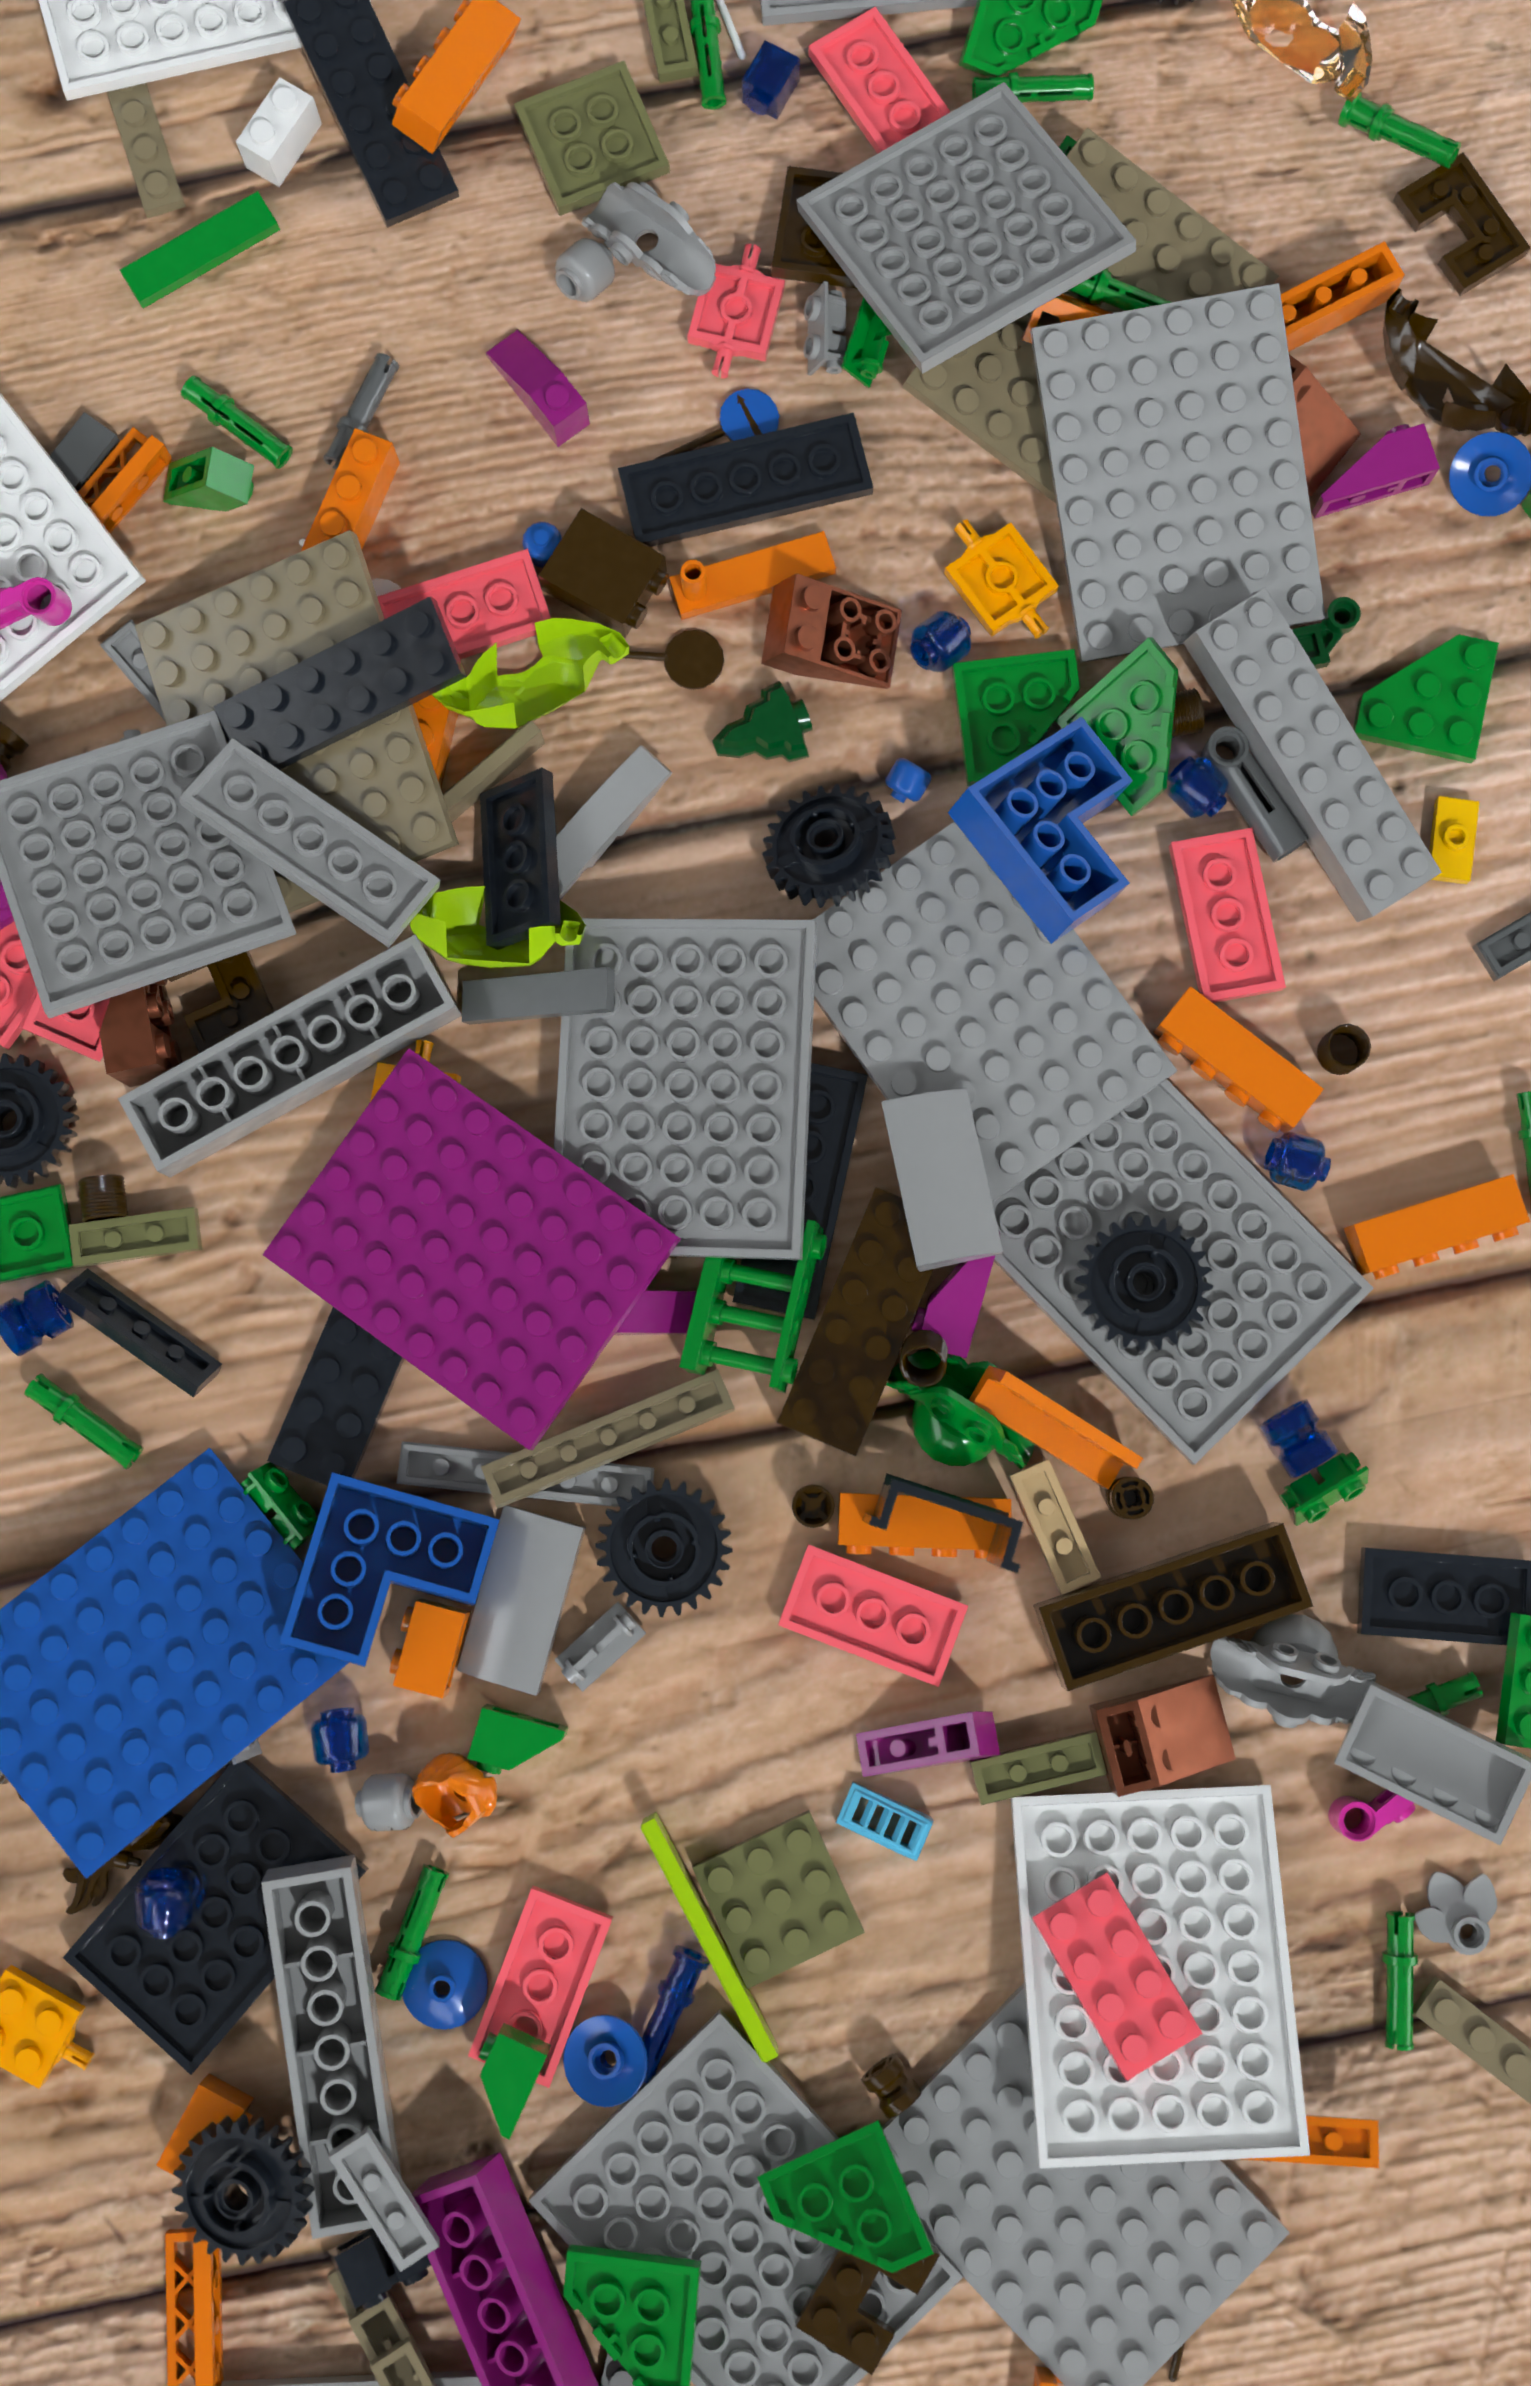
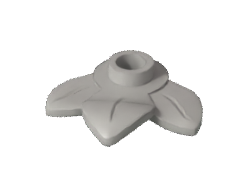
M1438 1871L1432 1873L1427 1885V1898L1430 1907L1415 1913V1922L1418 1929L1427 1939L1438 1943H1449L1454 1950L1461 1954L1474 1955L1481 1952L1487 1946L1490 1939L1488 1922L1497 1910V1897L1490 1879L1485 1874H1480L1473 1878L1466 1886H1463L1461 1882L1448 1874ZM1465 1924H1471L1473 1928L1472 1935L1467 1939H1462L1460 1936L1461 1927Z

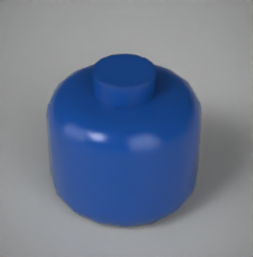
M548 522L534 523L526 529L523 535V549H528L533 565L544 568L561 541L562 536L560 531Z
M902 757L895 761L885 779V783L893 790L890 796L904 803L906 799L917 802L923 796L932 777L929 772Z

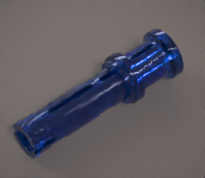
M677 1945L673 1950L675 1959L666 1979L660 1980L658 1984V1994L660 1997L642 2035L647 2053V2072L644 2083H648L656 2074L658 2065L674 2033L684 2007L687 2008L693 2004L695 2000V1995L693 1994L702 1971L707 1970L710 1965L708 1958L685 1946Z

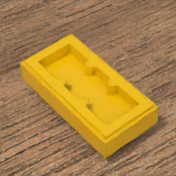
M1438 796L1435 799L1429 852L1442 873L1431 880L1465 885L1471 881L1479 801Z

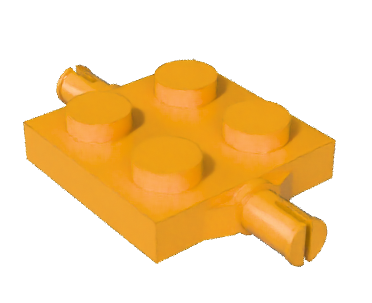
M968 519L963 520L962 524L960 522L954 528V531L967 546V549L961 557L945 567V576L991 637L1008 625L1020 621L1024 622L1035 639H1038L1041 634L1044 635L1049 630V627L1036 612V609L1040 603L1057 592L1059 587L1057 582L1011 522L996 533L983 537L978 535Z
M11 1964L5 1969L0 1978V2067L38 2089L45 2084L53 2067L62 2058L85 2071L95 2053L73 2042V2039L75 2037L76 2025L86 2006Z

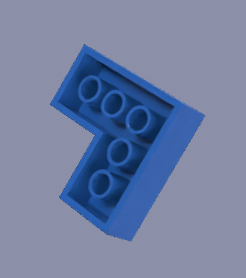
M1083 717L1078 718L968 787L948 811L950 817L1051 944L1108 906L1130 884L1083 823L1110 806L1133 780Z
M332 1472L279 1643L365 1667L390 1583L474 1606L500 1519Z

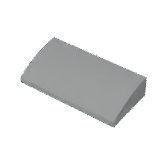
M967 1088L928 1092L881 1101L916 1266L919 1272L1003 1254Z
M509 1505L503 1506L457 1671L537 1696L540 1693L586 1527Z
M1371 1680L1334 1761L1335 1764L1498 1845H1501L1531 1781L1530 1757Z

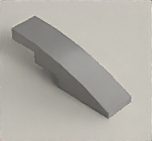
M640 745L556 836L560 899L565 896L586 868L594 866L617 836H622L672 775L673 772L644 746Z

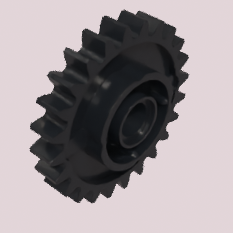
M835 784L831 793H826L824 788L819 786L816 796H811L808 792L803 791L802 802L797 803L792 799L788 800L791 808L790 811L778 810L776 814L780 822L768 824L771 836L763 838L767 850L762 852V855L766 862L769 876L774 880L779 891L785 889L790 900L799 895L804 906L813 898L816 899L819 908L824 906L827 899H832L835 906L838 907L842 896H848L854 902L856 901V890L861 889L869 893L868 881L881 882L883 879L879 869L891 867L888 855L895 854L896 852L893 844L896 836L889 814L883 811L879 800L872 802L869 792L866 791L858 797L855 786H851L846 793L841 792L839 784Z
M3 1053L0 1061V1185L5 1180L6 1185L11 1188H17L19 1178L24 1183L33 1185L35 1172L45 1178L49 1177L47 1165L51 1163L61 1167L62 1163L57 1156L60 1151L71 1153L72 1151L65 1143L66 1138L78 1136V1133L69 1129V1123L79 1120V1116L68 1112V1109L76 1104L77 1101L72 1097L63 1096L70 1088L69 1084L63 1081L55 1083L59 1076L57 1071L53 1069L45 1071V1063L39 1060H35L30 1065V1059L22 1054L14 1062L12 1056ZM15 1111L17 1115L16 1124L10 1130L5 1131L2 1125L3 1119L6 1114Z
M1149 1215L1143 1217L1140 1226L1135 1224L1131 1216L1125 1219L1124 1229H1121L1118 1224L1112 1222L1109 1225L1110 1236L1099 1231L1095 1235L1099 1247L1087 1244L1084 1248L1090 1260H1079L1077 1262V1266L1084 1270L1086 1275L1074 1279V1283L1085 1288V1291L1075 1297L1077 1301H1086L1088 1303V1307L1081 1313L1082 1317L1093 1315L1096 1318L1091 1330L1095 1331L1102 1327L1106 1328L1107 1332L1104 1341L1108 1342L1115 1336H1118L1120 1338V1349L1122 1350L1126 1349L1130 1342L1133 1341L1138 1353H1142L1145 1350L1147 1342L1151 1343L1155 1352L1162 1350L1163 1339L1171 1346L1178 1344L1177 1331L1187 1337L1193 1332L1188 1322L1191 1321L1199 1324L1204 1320L1197 1311V1308H1207L1210 1306L1211 1302L1202 1297V1293L1213 1289L1212 1284L1204 1282L1202 1279L1203 1276L1212 1271L1211 1267L1199 1265V1260L1206 1254L1205 1251L1193 1252L1191 1250L1196 1238L1191 1237L1185 1241L1181 1240L1182 1226L1179 1225L1172 1232H1169L1165 1218L1154 1227L1151 1224ZM1143 1273L1152 1279L1154 1288L1151 1294L1143 1295L1135 1290L1133 1286L1135 1274Z
M669 1478L664 1479L660 1489L655 1487L651 1479L647 1480V1490L645 1492H641L634 1485L631 1486L632 1499L627 1500L618 1495L616 1499L620 1510L607 1509L605 1511V1514L612 1523L600 1524L598 1530L605 1534L607 1539L597 1541L595 1544V1548L606 1551V1555L597 1560V1565L610 1568L602 1580L604 1582L615 1580L617 1585L613 1590L614 1597L626 1592L628 1594L626 1606L629 1608L636 1601H640L642 1603V1614L644 1615L651 1606H656L659 1617H663L666 1608L672 1606L677 1616L681 1615L682 1604L685 1602L694 1610L697 1609V1595H702L710 1600L712 1596L708 1585L722 1586L723 1581L716 1572L718 1570L730 1569V1565L721 1559L722 1555L733 1552L732 1546L722 1543L723 1539L731 1535L730 1529L718 1527L725 1519L724 1512L712 1514L711 1510L716 1503L715 1500L712 1498L706 1502H701L702 1489L700 1487L694 1490L693 1493L688 1494L686 1492V1481L682 1480L677 1489L671 1488ZM667 1536L675 1541L677 1547L673 1555L661 1558L653 1553L651 1547L657 1538Z
M242 2114L234 2123L229 2115L225 2116L218 2124L211 2122L188 2142L189 2146L179 2155L183 2163L173 2172L181 2181L172 2189V2193L183 2197V2200L175 2207V2211L188 2214V2218L184 2221L182 2227H195L197 2232L193 2242L197 2243L206 2239L208 2241L207 2254L209 2255L217 2248H220L222 2250V2259L225 2263L234 2254L237 2255L240 2266H244L252 2256L257 2264H261L268 2255L276 2258L285 2247L288 2248L297 2239V2234L308 2223L304 2217L313 2209V2204L306 2199L315 2188L303 2181L312 2170L311 2168L298 2165V2161L305 2153L303 2151L291 2152L289 2148L294 2138L290 2136L280 2140L278 2138L279 2125L277 2124L270 2131H266L262 2117H259L252 2125H249L246 2114ZM239 2185L246 2190L247 2194L240 2189Z

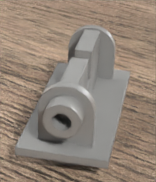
M824 281L807 298L804 307V318L808 320V336L804 344V356L808 359V375L810 376L821 366L826 367V371L830 374L841 373V365L846 353V336L832 334V330L843 332L846 329V299L842 297V292L838 290L828 292V282Z
M617 1602L565 1649L555 1661L563 1669L561 1672L572 1684L575 1683L583 1692L638 1642L646 1632L624 1607Z

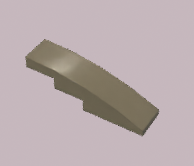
M335 2268L328 2272L327 2277L349 2316L348 2322L370 2361V2369L380 2386H437L390 2290H387L389 2296L378 2305L369 2309H364L361 2305L355 2309L347 2299Z

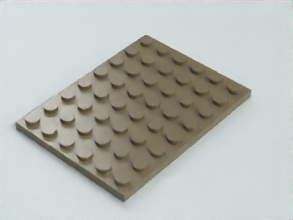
M1088 127L1067 155V158L1136 239V252L1108 267L1111 277L1171 302L1271 285L1279 277V275ZM1069 290L1064 292L1087 302V298ZM1102 301L1099 304H1094L1113 313L1124 311ZM1032 311L923 374L917 366L915 367L902 388L1056 503L1033 348L1031 343L1022 340V335ZM1042 311L1036 327L1061 322L1059 317Z
M349 530L135 625V629L166 725L169 726L215 711V705L383 621L384 616L357 534ZM413 704L280 770L414 862L459 845ZM274 870L289 913L320 901Z

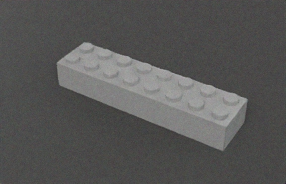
M1266 587L1196 630L1183 642L1235 727L1241 730L1247 737L1249 750L1308 837L1307 843L1356 922L1375 916L1442 873Z
M413 935L119 1097L118 1100L157 1172L171 1178L416 1042V1040L461 1017L462 1014L424 946L417 936Z
M355 1855L268 1869L261 1882L299 2149L305 2153L301 2158L302 2167L311 2168L312 2170L304 2179V2183L310 2184L315 2188L307 2198V2201L313 2204V2209L309 2212L312 2239L372 2228L329 2159L331 2150L369 2126L401 2176Z

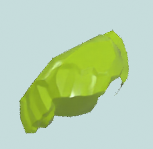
M551 618L535 622L538 645L543 657L533 667L518 674L497 676V643H495L477 660L466 678L432 694V696L448 710L464 715L485 728L517 729L528 721H534L553 712L584 693L599 662L604 660L608 664H615L629 654L630 646L620 632L599 623L567 618Z
M485 886L463 887L435 892L409 923L411 930L417 938L444 959L459 964L487 968L531 966L541 960L555 942L561 946L580 945L586 927L578 912L560 900V927L540 926L529 928L528 939L499 950L486 945V927L479 925Z

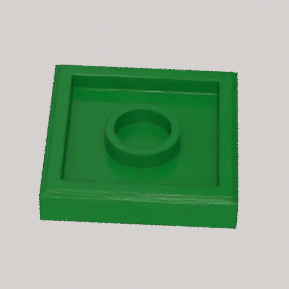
M58 1184L0 1197V1284L75 1268L72 1261L69 1234L71 1219L64 1185Z

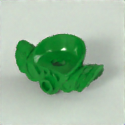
M929 1348L918 1350L907 1356L909 1362L920 1369H930L941 1362L940 1356ZM948 1354L946 1372L943 1378L937 1384L929 1387H917L908 1383L899 1369L900 1363L891 1371L886 1385L897 1389L899 1393L906 1394L912 1400H915L912 1412L914 1436L920 1447L933 1460L948 1466H967L982 1460L993 1449H996L997 1453L1005 1456L1010 1462L1013 1461L1020 1469L1028 1464L1035 1449V1444L1004 1426L993 1415L969 1401L970 1396L988 1366L998 1368L993 1363L981 1361L972 1362L968 1365L962 1357Z

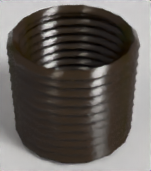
M1193 688L1192 690L1176 692L1172 738L1175 736H1185L1186 734L1192 735L1193 733L1196 734V732L1201 733L1204 729L1205 720L1203 704L1198 690Z
M1339 1025L1324 1035L1318 1043V1061L1329 1073L1336 1075L1348 1074L1364 1064L1370 1056V1038L1363 1029L1356 1025ZM1333 1035H1344L1353 1040L1358 1052L1357 1060L1354 1064L1346 1065L1334 1059L1329 1047Z
M122 1175L90 1176L82 1178L77 1182L78 1189L80 1190L78 1193H80L81 1216H83L81 1219L83 1222L128 1216L127 1200L125 1199L127 1196H125L126 1192H124L126 1185H124L125 1181H123L125 1178Z
M931 1330L913 1332L905 1339L901 1349L899 1369L908 1383L917 1387H929L937 1384L943 1378L948 1358V1347L945 1340L938 1333ZM919 1347L929 1348L940 1356L941 1362L933 1368L920 1369L909 1362L907 1354Z

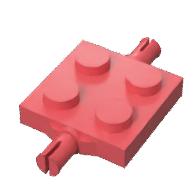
M751 243L745 244L740 265L723 266L716 264V280L709 292L697 298L687 335L688 344L709 348L717 352L711 371L716 377H719L720 370L721 378L728 377L733 356H743L766 362L785 290V280L765 276L756 269L761 248L755 244L753 251Z

